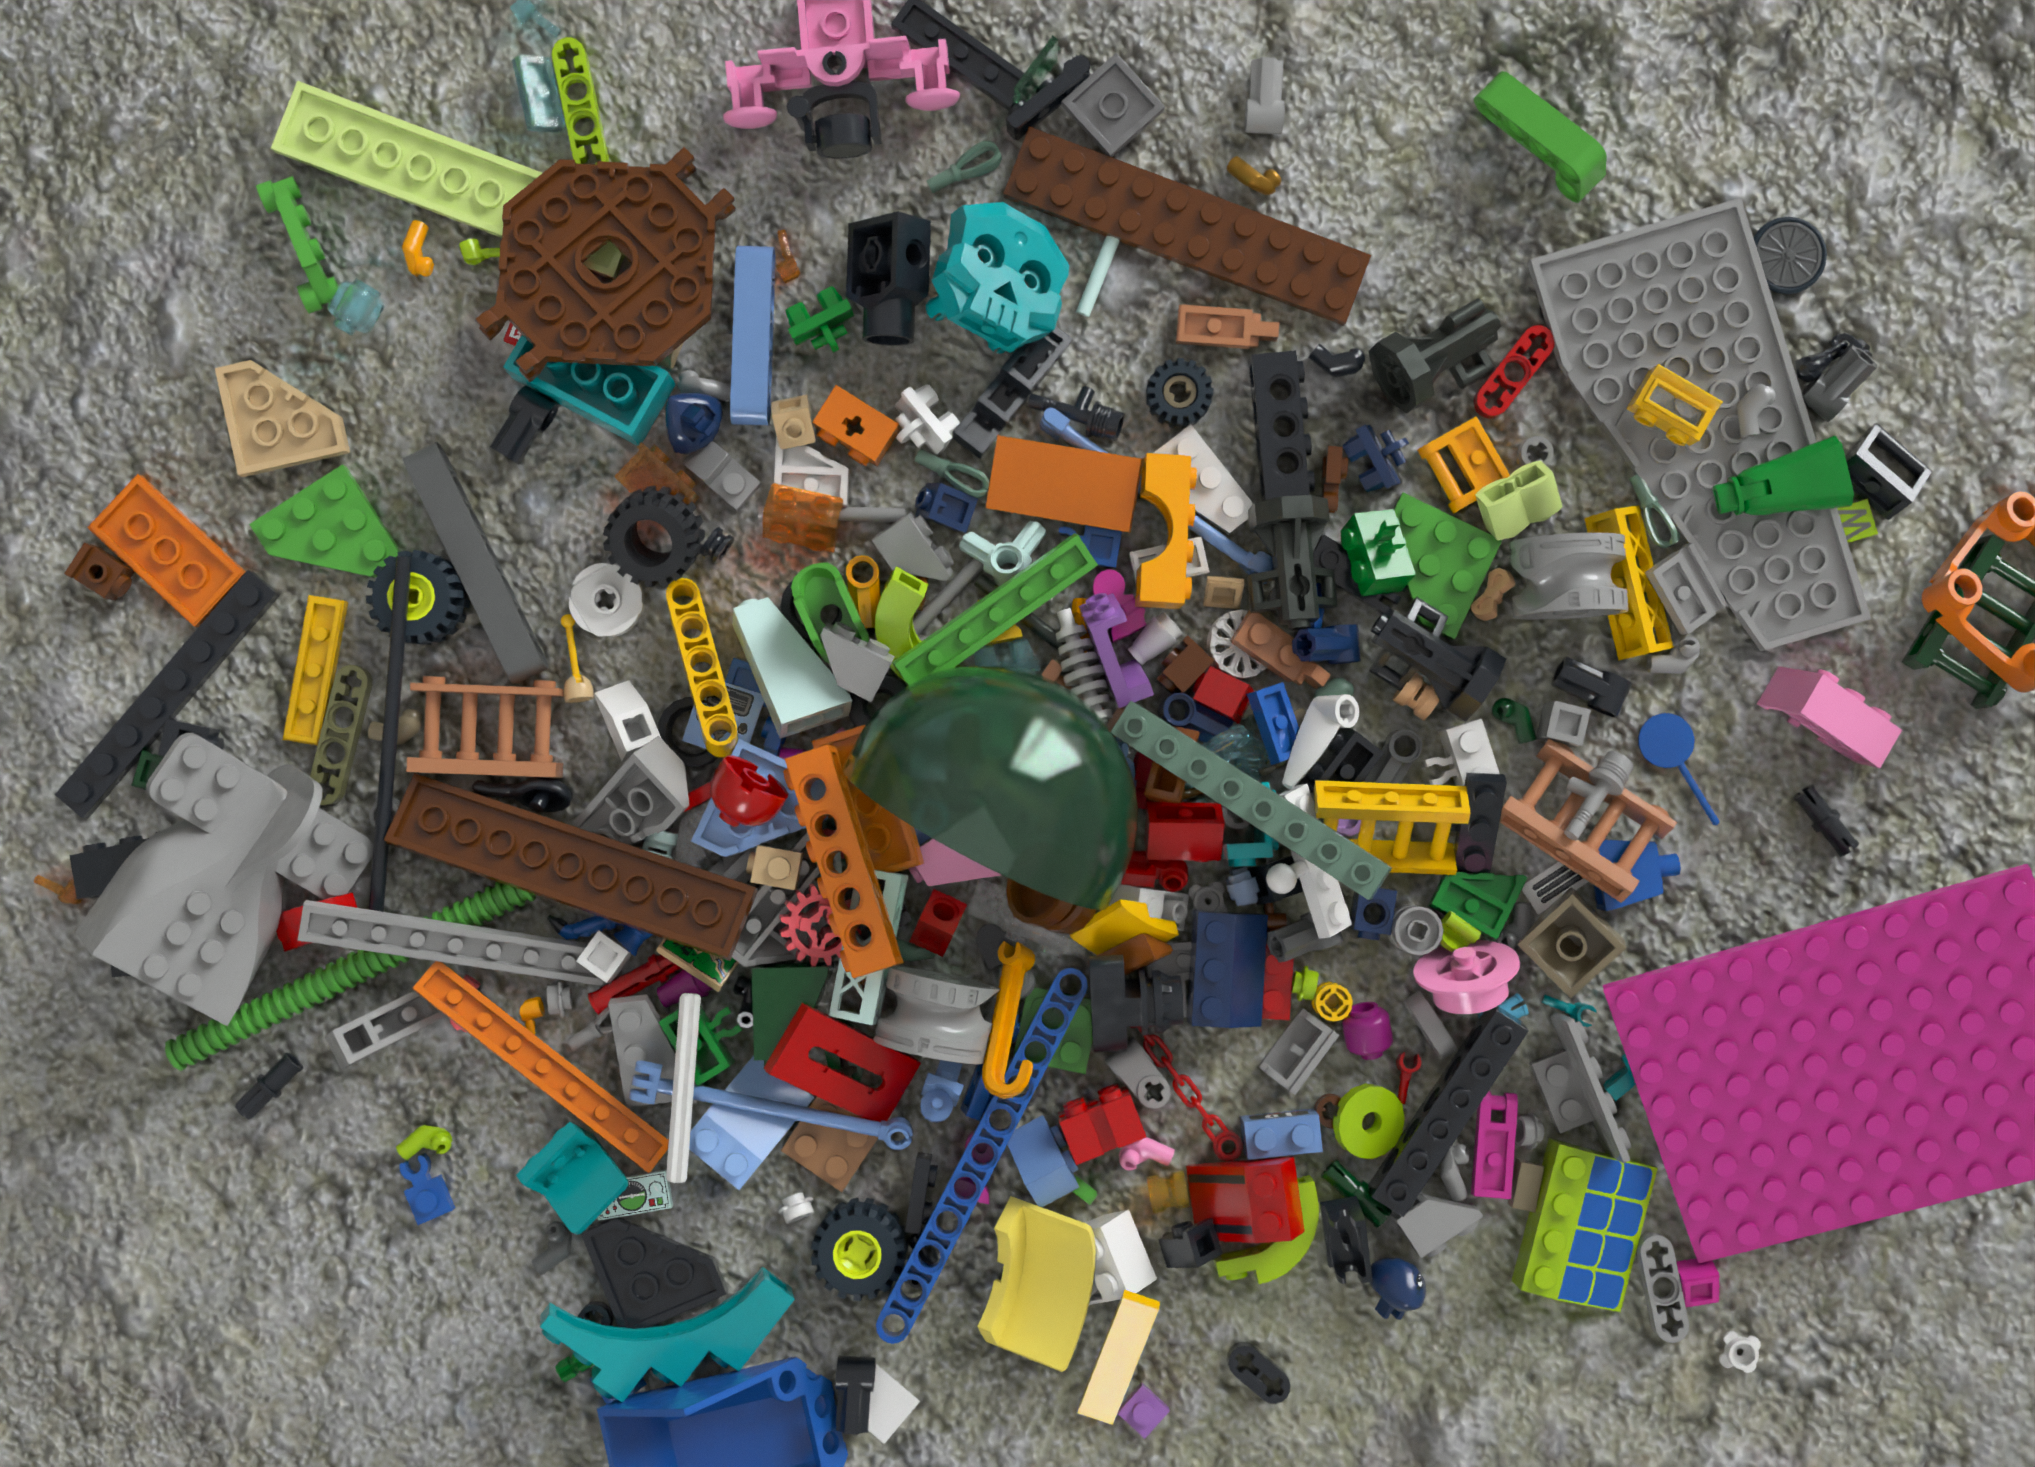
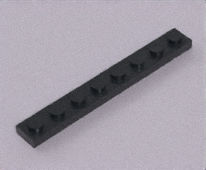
M247 570L55 793V796L82 819L89 818L140 759L142 750L147 751L164 731L166 719H174L277 600L280 594L256 573Z

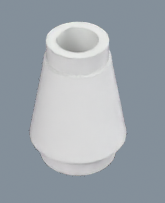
M1162 612L1158 617L1155 615L1152 617L1128 650L1143 665L1179 643L1177 639L1183 632L1165 612Z

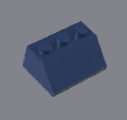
M1193 910L1187 1022L1191 1026L1219 1028L1262 1026L1267 914Z

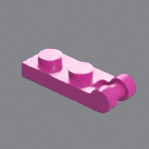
M1488 1091L1477 1107L1471 1194L1473 1196L1511 1199L1518 1096L1516 1093L1505 1092L1503 1096L1492 1095L1491 1091ZM1491 1110L1503 1112L1502 1122L1491 1121Z

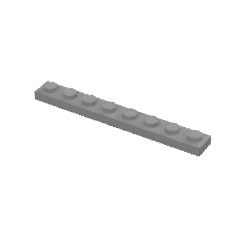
M305 900L303 904L298 941L603 986L604 981L576 962L589 943Z

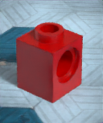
M1210 666L1206 674L1202 673L1196 680L1193 688L1195 693L1193 699L1202 706L1239 724L1250 704L1247 694L1255 691L1249 684Z
M933 889L909 942L943 957L967 904Z

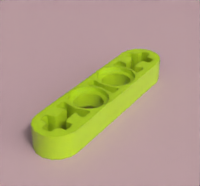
M571 37L562 38L553 46L552 60L573 160L577 164L588 162L589 158L584 146L591 145L592 152L597 160L610 162L588 56L578 40ZM572 49L575 54H579L573 57L574 66L578 73H571L566 60L562 59L566 56V50ZM575 83H582L587 87L585 97L578 101L571 100L568 97L569 87ZM582 118H589L594 121V129L587 136H580L575 132V125Z

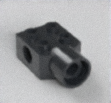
M897 211L848 223L846 297L863 307V341L886 346H901L914 343L915 307L929 295L930 220Z

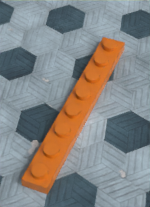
M435 961L413 986L412 989L646 1173L649 1174L668 1150L669 1140L444 963Z

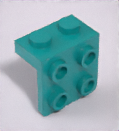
M1260 782L1270 789L1269 782ZM1253 826L1254 843L1223 844L1221 859H1228V866H1256V858L1273 857V850H1278L1279 842Z
M572 1122L559 1129L554 1134L552 1140L538 1154L532 1156L516 1174L523 1186L545 1196L568 1230L576 1235L581 1234L628 1186L627 1178L594 1134Z

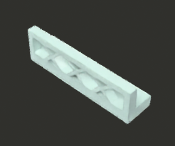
M875 870L878 879L886 880L883 898L895 937H897L909 875ZM853 889L850 909H855L860 902V895L856 889ZM856 930V940L859 944L866 946L870 942L871 936L863 941ZM840 958L829 1016L869 1025L877 1024L878 1018H881L887 988L885 983L888 968L862 977L853 978L851 972L847 973ZM847 974L851 982L844 986ZM866 978L865 988L863 989L859 982ZM853 986L862 997L860 1013L840 1010L843 993Z

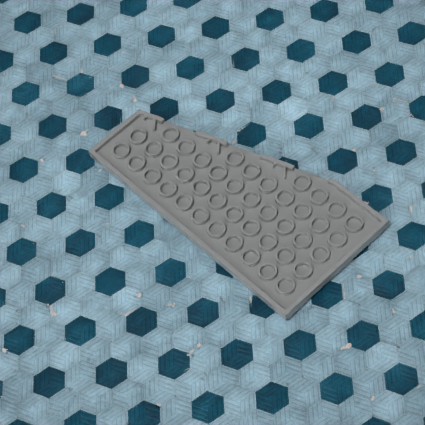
M1734 199L1530 259L1527 264L1546 326L1553 335L1555 342L1553 349L1559 368L1634 474H1638L1646 482L1653 495L1657 496L1658 503L1671 518L1677 531L1680 533V539L1683 543L1694 544L1729 608L1759 650H1768L1870 620L1871 616L1837 508L1791 511L1769 515L1744 514V512L1743 514L1735 515L1734 511L1719 514L1716 508L1712 490L1714 485L1727 483L1729 477L1737 476L1747 468L1781 457L1816 442L1742 199ZM1657 364L1662 365L1723 401L1701 439L1691 446L1687 444L1681 446L1673 443L1665 436L1667 432L1655 425L1648 427L1634 419V413L1626 409L1647 372ZM1764 384L1772 387L1776 394L1775 401L1771 405L1768 404L1757 415L1760 435L1741 438L1737 414L1738 402L1756 385ZM1659 386L1655 387L1649 398L1693 425H1696L1701 417L1700 410L1685 401L1674 398L1671 393Z

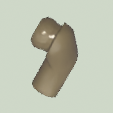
M406 709L403 711L402 716L399 717L398 745L406 743L421 729L422 715L416 709ZM371 722L368 729L369 739L382 741L383 723Z

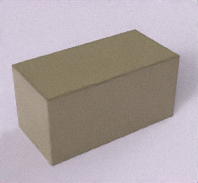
M1516 1158L1511 1199H1508L1507 1203L1509 1206L1530 1212L1536 1211L1544 1171L1543 1165Z

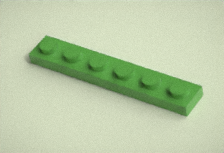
M1074 533L892 663L911 691L916 695L1098 566L1079 535Z

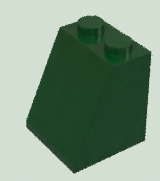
M810 962L759 964L752 968L754 1060H764V1066L766 1065L801 1003L815 1009L818 1008L833 973L834 962H831V965H826L825 962H817L816 966H811Z

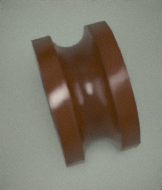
M1332 1093L1322 1095L1314 1105V1110L1319 1114L1320 1123L1329 1129H1333V1120L1329 1116L1323 1118L1322 1111H1326L1323 1106L1327 1102H1331L1336 1106L1341 1099L1340 1096Z

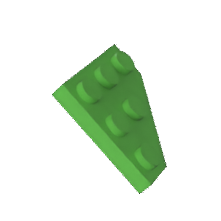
M343 464L249 524L270 556L372 578L377 577L373 573L377 566L384 567L386 565L383 561L389 556L396 557L398 556L397 552H401L356 480Z
M1403 492L1394 507V511L1399 519V526L1403 537H1405L1406 547L1416 573L1414 578L1408 583L1407 589L1412 601L1419 597L1448 616L1440 635L1454 640L1502 540H1496L1493 535ZM1417 614L1416 617L1419 624L1431 630L1433 624Z

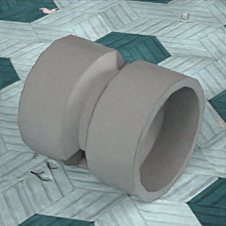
M1411 904L1403 905L1394 910L1391 935L1387 936L1392 945L1401 951L1415 955L1428 954L1436 949L1442 940V922L1437 914L1429 908Z

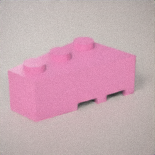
M1778 666L1757 705L1766 710L1784 711L1790 716L1787 720L1788 723L1796 728L1800 724L1804 725L1818 735V741L1858 764L1881 768L1902 732V729L1890 722L1892 718L1890 714L1877 707L1866 705L1864 703L1866 698L1862 694L1849 688L1844 689L1838 685L1839 678L1828 671L1819 669L1816 673Z

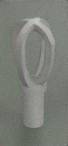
M609 1006L599 1014L596 1020H592L587 1027L567 1039L573 1051L576 1052L595 1038H600L604 1034L613 1032L612 1024L601 1025L610 1014Z

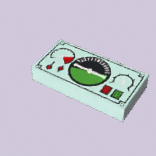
M666 1170L625 1176L628 1180L627 1188L598 1216V1221L672 1208V1194L670 1182L666 1180Z

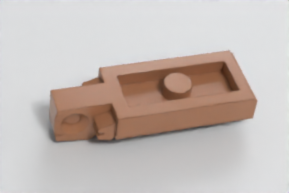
M1179 305L1176 344L1240 349L1258 348L1259 341L1277 342L1279 322L1260 321L1261 314L1252 313L1253 310Z
M1249 610L1230 640L1232 644L1288 683L1294 682L1297 685H1301L1305 681L1317 689L1318 687H1324L1331 675L1315 662H1301L1299 657L1293 653L1292 640L1294 638L1259 613H1251Z

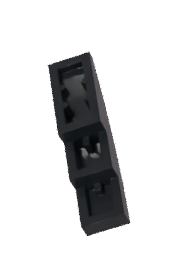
M1056 326L1055 330L1042 339L1019 347L1002 366L997 377L977 399L972 410L953 431V439L981 459L996 441L997 435H1000L1029 399L1031 393L1037 389L1073 339Z

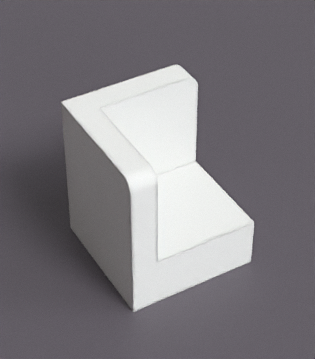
M598 930L576 962L606 983H611L623 969L632 954L624 946Z

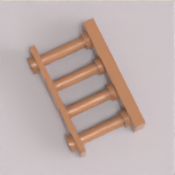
M423 676L422 683H410V690L426 692L423 750H419V758L407 757L406 772L563 778V763L553 762V755H549L552 697H564L563 689L556 688V681L534 680L533 687L445 684V677ZM441 693L463 694L460 752H456V759L442 758V751H438ZM478 694L500 695L497 753H493V760H479V753L475 752ZM515 696H537L534 754H530V762L516 761V754H512Z
M1548 739L1536 755V757L1545 762V765L1522 799H1515L1510 796L1504 803L1500 823L1622 903L1632 894L1640 882L1632 876L1631 869L1652 836L1655 834L1663 839L1676 826L1677 822L1671 819L1663 808L1657 805H1650L1624 788L1621 795L1607 794L1603 801L1608 803L1609 806L1586 841L1571 840L1564 834V831L1586 798L1572 792L1554 820H1547L1538 814L1534 807L1558 771L1570 779L1576 777L1594 785L1588 775L1595 768L1575 756L1567 745ZM1623 813L1640 824L1641 827L1619 861L1612 863L1601 856L1598 849Z

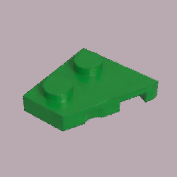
M1456 872V875H1443L1428 906L1444 915L1452 911L1479 930L1482 936L1495 941L1498 939L1528 877L1524 875H1494V873L1467 874L1466 872Z

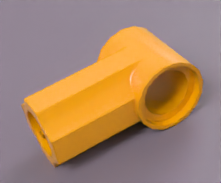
M860 555L851 559L846 566L848 591L865 628H875V615L881 597L880 570L872 558ZM862 562L870 564L874 571L873 577L866 583H859L853 577L854 567Z

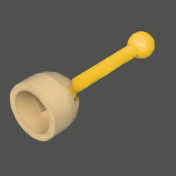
M565 614L561 617V625L566 630L572 676L564 683L565 703L589 701L594 699V691L590 680L579 673L573 633L575 620L571 614Z

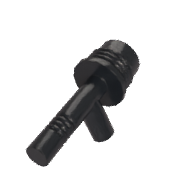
M1087 386L1081 387L1074 406L1060 401L1057 402L1053 399L1050 400V398L1047 399L1031 393L1027 404L1028 408L1038 411L1054 408L1068 419L1087 425V437L1095 436L1117 441L1121 433L1125 416L1123 412L1116 411L1114 408L1107 407L1106 405L1103 406L1099 401L1095 402L1091 411L1088 410L1095 391Z

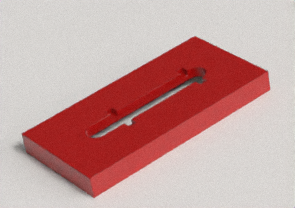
M801 1003L763 1069L769 1075L860 1117L881 1122V1120L888 1121L921 1062L905 1052L874 1042V1037L811 1006ZM820 1047L874 1074L880 1075L882 1077V1084L877 1088H872L809 1058L808 1053L811 1048Z

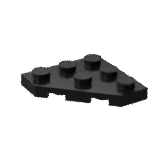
M620 1217L613 1218L581 1233L618 1327L631 1329L648 1328L728 1293L715 1257Z

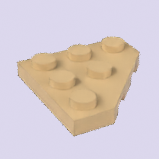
M251 360L215 368L239 476H252L350 453L343 417Z

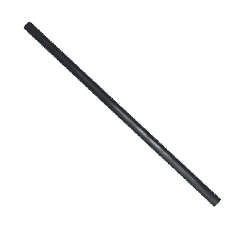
M396 556L369 910L384 912L389 844L384 841V838L391 825L412 557Z

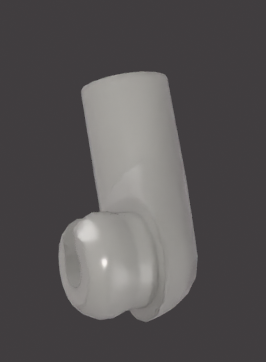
M1764 384L1756 385L1738 402L1737 414L1741 438L1760 435L1757 415L1768 404L1771 405L1775 401L1776 394L1772 387Z
M1687 636L1682 638L1668 655L1650 654L1647 659L1648 673L1681 674L1685 672L1699 656V641L1694 637Z

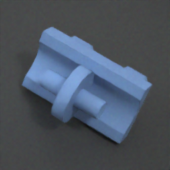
M940 1060L936 1074H927L921 1092L923 1098L920 1103V1110L925 1119L930 1122L939 1123L950 1116L953 1106L956 1107L964 1086L957 1083L963 1064Z

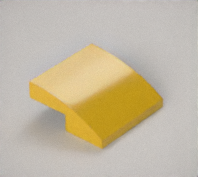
M1120 899L1096 913L1083 929L1070 934V937L1090 952L1099 955L1139 934L1145 933L1163 942H1167L1178 936L1179 933L1175 921L1150 917L1146 903Z

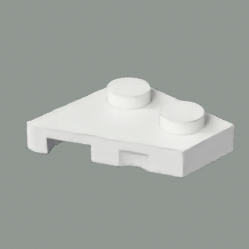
M776 435L774 504L848 507L849 468L825 457L817 450L806 445L780 449Z

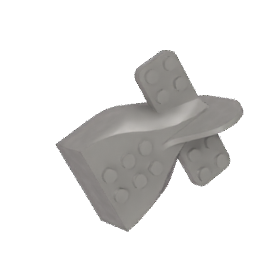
M185 733L175 740L146 784V791L150 798L184 819L151 836L129 855L76 930V934L93 956L228 1026L275 937L281 915L283 876L322 899L348 894L372 858L374 845L364 834L320 809L322 799L321 785L295 766L290 764L282 765L266 776L194 733Z

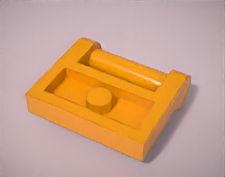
M1477 416L1417 450L1422 460L1426 458L1451 503L1448 506L1453 514L1477 501L1475 494L1484 486L1510 476ZM1446 446L1449 448L1472 491L1463 495L1439 453V450Z

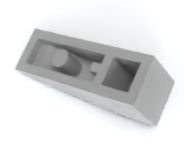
M412 991L331 1031L325 1036V1039L341 1070L437 1022L446 1017V1015L418 993Z

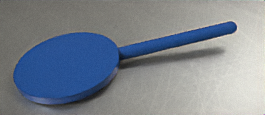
M1670 713L1657 714L1649 718L1642 725L1638 735V746L1641 754L1654 766L1660 768H1673L1677 766L1712 824L1718 825L1719 819L1684 764L1692 754L1695 743L1690 725L1683 718Z

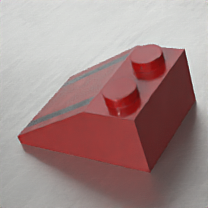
M1294 1156L1190 1164L1186 1166L1194 1225L1206 1218H1212L1219 1241L1242 1243L1292 1241L1305 1232Z

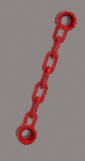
M1141 1026L1130 1027L1138 1028V1030L1141 1032ZM1155 1034L1143 1035L1145 1038L1143 1041L1145 1052L1157 1067L1167 1068L1174 1077L1172 1087L1187 1107H1196L1203 1116L1202 1128L1212 1141V1148L1216 1156L1223 1161L1237 1159L1243 1150V1143L1239 1135L1232 1130H1228L1217 1115L1207 1114L1201 1106L1202 1094L1189 1076L1185 1074L1179 1075L1171 1065L1173 1055L1163 1040ZM1155 1040L1165 1052L1167 1058L1161 1056L1162 1062H1160L1149 1048L1148 1043L1153 1047L1155 1046ZM1183 1080H1185L1196 1094L1197 1099L1195 1096H1191L1190 1102L1180 1090L1178 1084L1183 1087L1185 1085ZM1213 1120L1221 1128V1131L1215 1136L1207 1126V1123L1211 1127L1214 1126ZM1226 1140H1231L1235 1143L1234 1150L1230 1153H1225L1221 1149L1223 1142Z

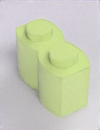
M1541 460L1518 468L1508 478L1496 480L1484 486L1475 494L1485 528L1496 540L1515 537L1530 523L1545 521L1563 507L1554 474Z

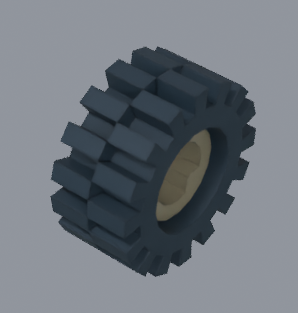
M1177 358V361L1170 359L1165 361L1164 365H1159L1150 376L1146 389V404L1150 407L1149 412L1151 415H1155L1158 418L1157 421L1162 425L1167 423L1170 428H1175L1176 426H1181V429L1186 428L1192 423L1194 425L1199 422L1207 413L1212 402L1214 388L1211 387V377H1207L1205 374L1206 369L1203 366L1200 368L1196 366V361L1190 359V362H1186L1184 358ZM1175 384H1183L1185 392L1190 394L1189 399L1181 403L1175 402L1174 394L1169 392L1170 388Z

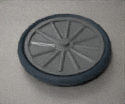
M1796 217L1776 218L1763 225L1753 238L1770 290L1784 294L1798 293L1808 289L1822 275L1827 260L1826 244L1820 232L1809 222Z

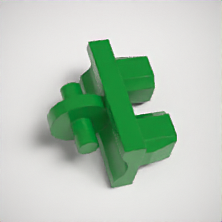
M830 286L816 295L823 309L822 312L810 317L803 302L797 303L785 310L790 325L788 330L796 346L810 340L815 350L827 344L833 353L840 350L835 340L848 334L841 323L854 317V313L848 299L843 300L836 289Z

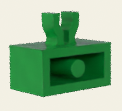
M1394 509L1354 513L1340 530L1341 544L1347 550L1352 566V578L1358 584L1361 596L1401 592L1416 575L1406 547L1407 543L1402 535L1399 526L1400 522L1396 517Z
M700 1005L695 1083L697 1086L735 1062L721 1038L734 1036L744 1030V1028L738 1024L732 1029L725 1027L719 1032L715 1029L716 1026L722 1023L724 1016L733 1012L729 1005L719 1011L713 1021H710ZM679 1009L658 1022L675 1050Z

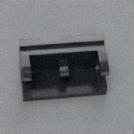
M1357 1196L1320 1202L1328 1267H1333L1336 1279L1342 1284H1346L1345 1273L1348 1271L1357 1272L1358 1278L1362 1283L1373 1282L1366 1221Z

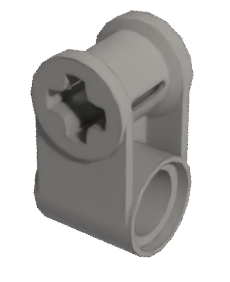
M1134 1037L1127 1041V1051L1114 1052L1105 1060L1121 1082L1129 1087L1145 1107L1157 1109L1169 1101L1171 1091L1168 1082ZM1148 1082H1151L1153 1085H1157L1160 1082L1163 1085L1159 1089L1162 1095L1160 1098L1155 1099L1153 1096L1144 1097L1147 1093L1145 1085Z

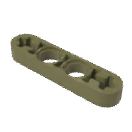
M344 666L337 672L334 679L310 777L319 784H326L330 773H322L323 767L340 770V775L331 774L329 786L334 787L335 792L334 794H327L325 799L323 798L324 792H322L320 805L337 804L346 793L373 682L371 674L361 666ZM356 671V677L362 680V684L360 687L353 688L351 698H358V703L340 701L341 695L349 697L351 685L345 683L347 676L353 677ZM343 707L350 708L354 714L352 724L346 728L340 727L335 720L337 711ZM333 743L341 744L345 750L343 760L337 764L331 763L326 755L328 747Z

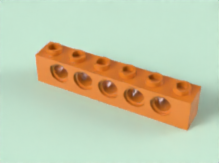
M827 744L785 758L787 768L783 771L788 788L791 791L795 790L799 803L795 805L796 817L802 827L806 826L810 840L806 842L807 852L810 860L813 863L817 862L821 877L817 878L818 888L823 899H828L832 913L829 914V923L834 935L840 936L844 950L840 951V958L847 973L851 972L853 978H858L904 963L836 746ZM821 779L826 786V792L821 799L815 800L811 795V786L816 780ZM831 815L836 819L837 829L833 835L828 837L822 830V822L827 816ZM842 851L847 855L849 863L847 869L839 873L833 866V859L838 852ZM850 888L856 889L860 895V902L855 909L847 907L844 901L845 893ZM862 924L866 925L871 931V940L866 946L859 944L855 935L857 928Z

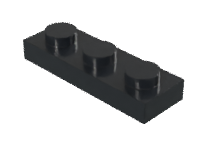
M1466 773L1464 786L1467 788L1471 814L1468 824L1458 823L1454 844L1457 872L1470 874L1491 872L1507 784L1504 774Z

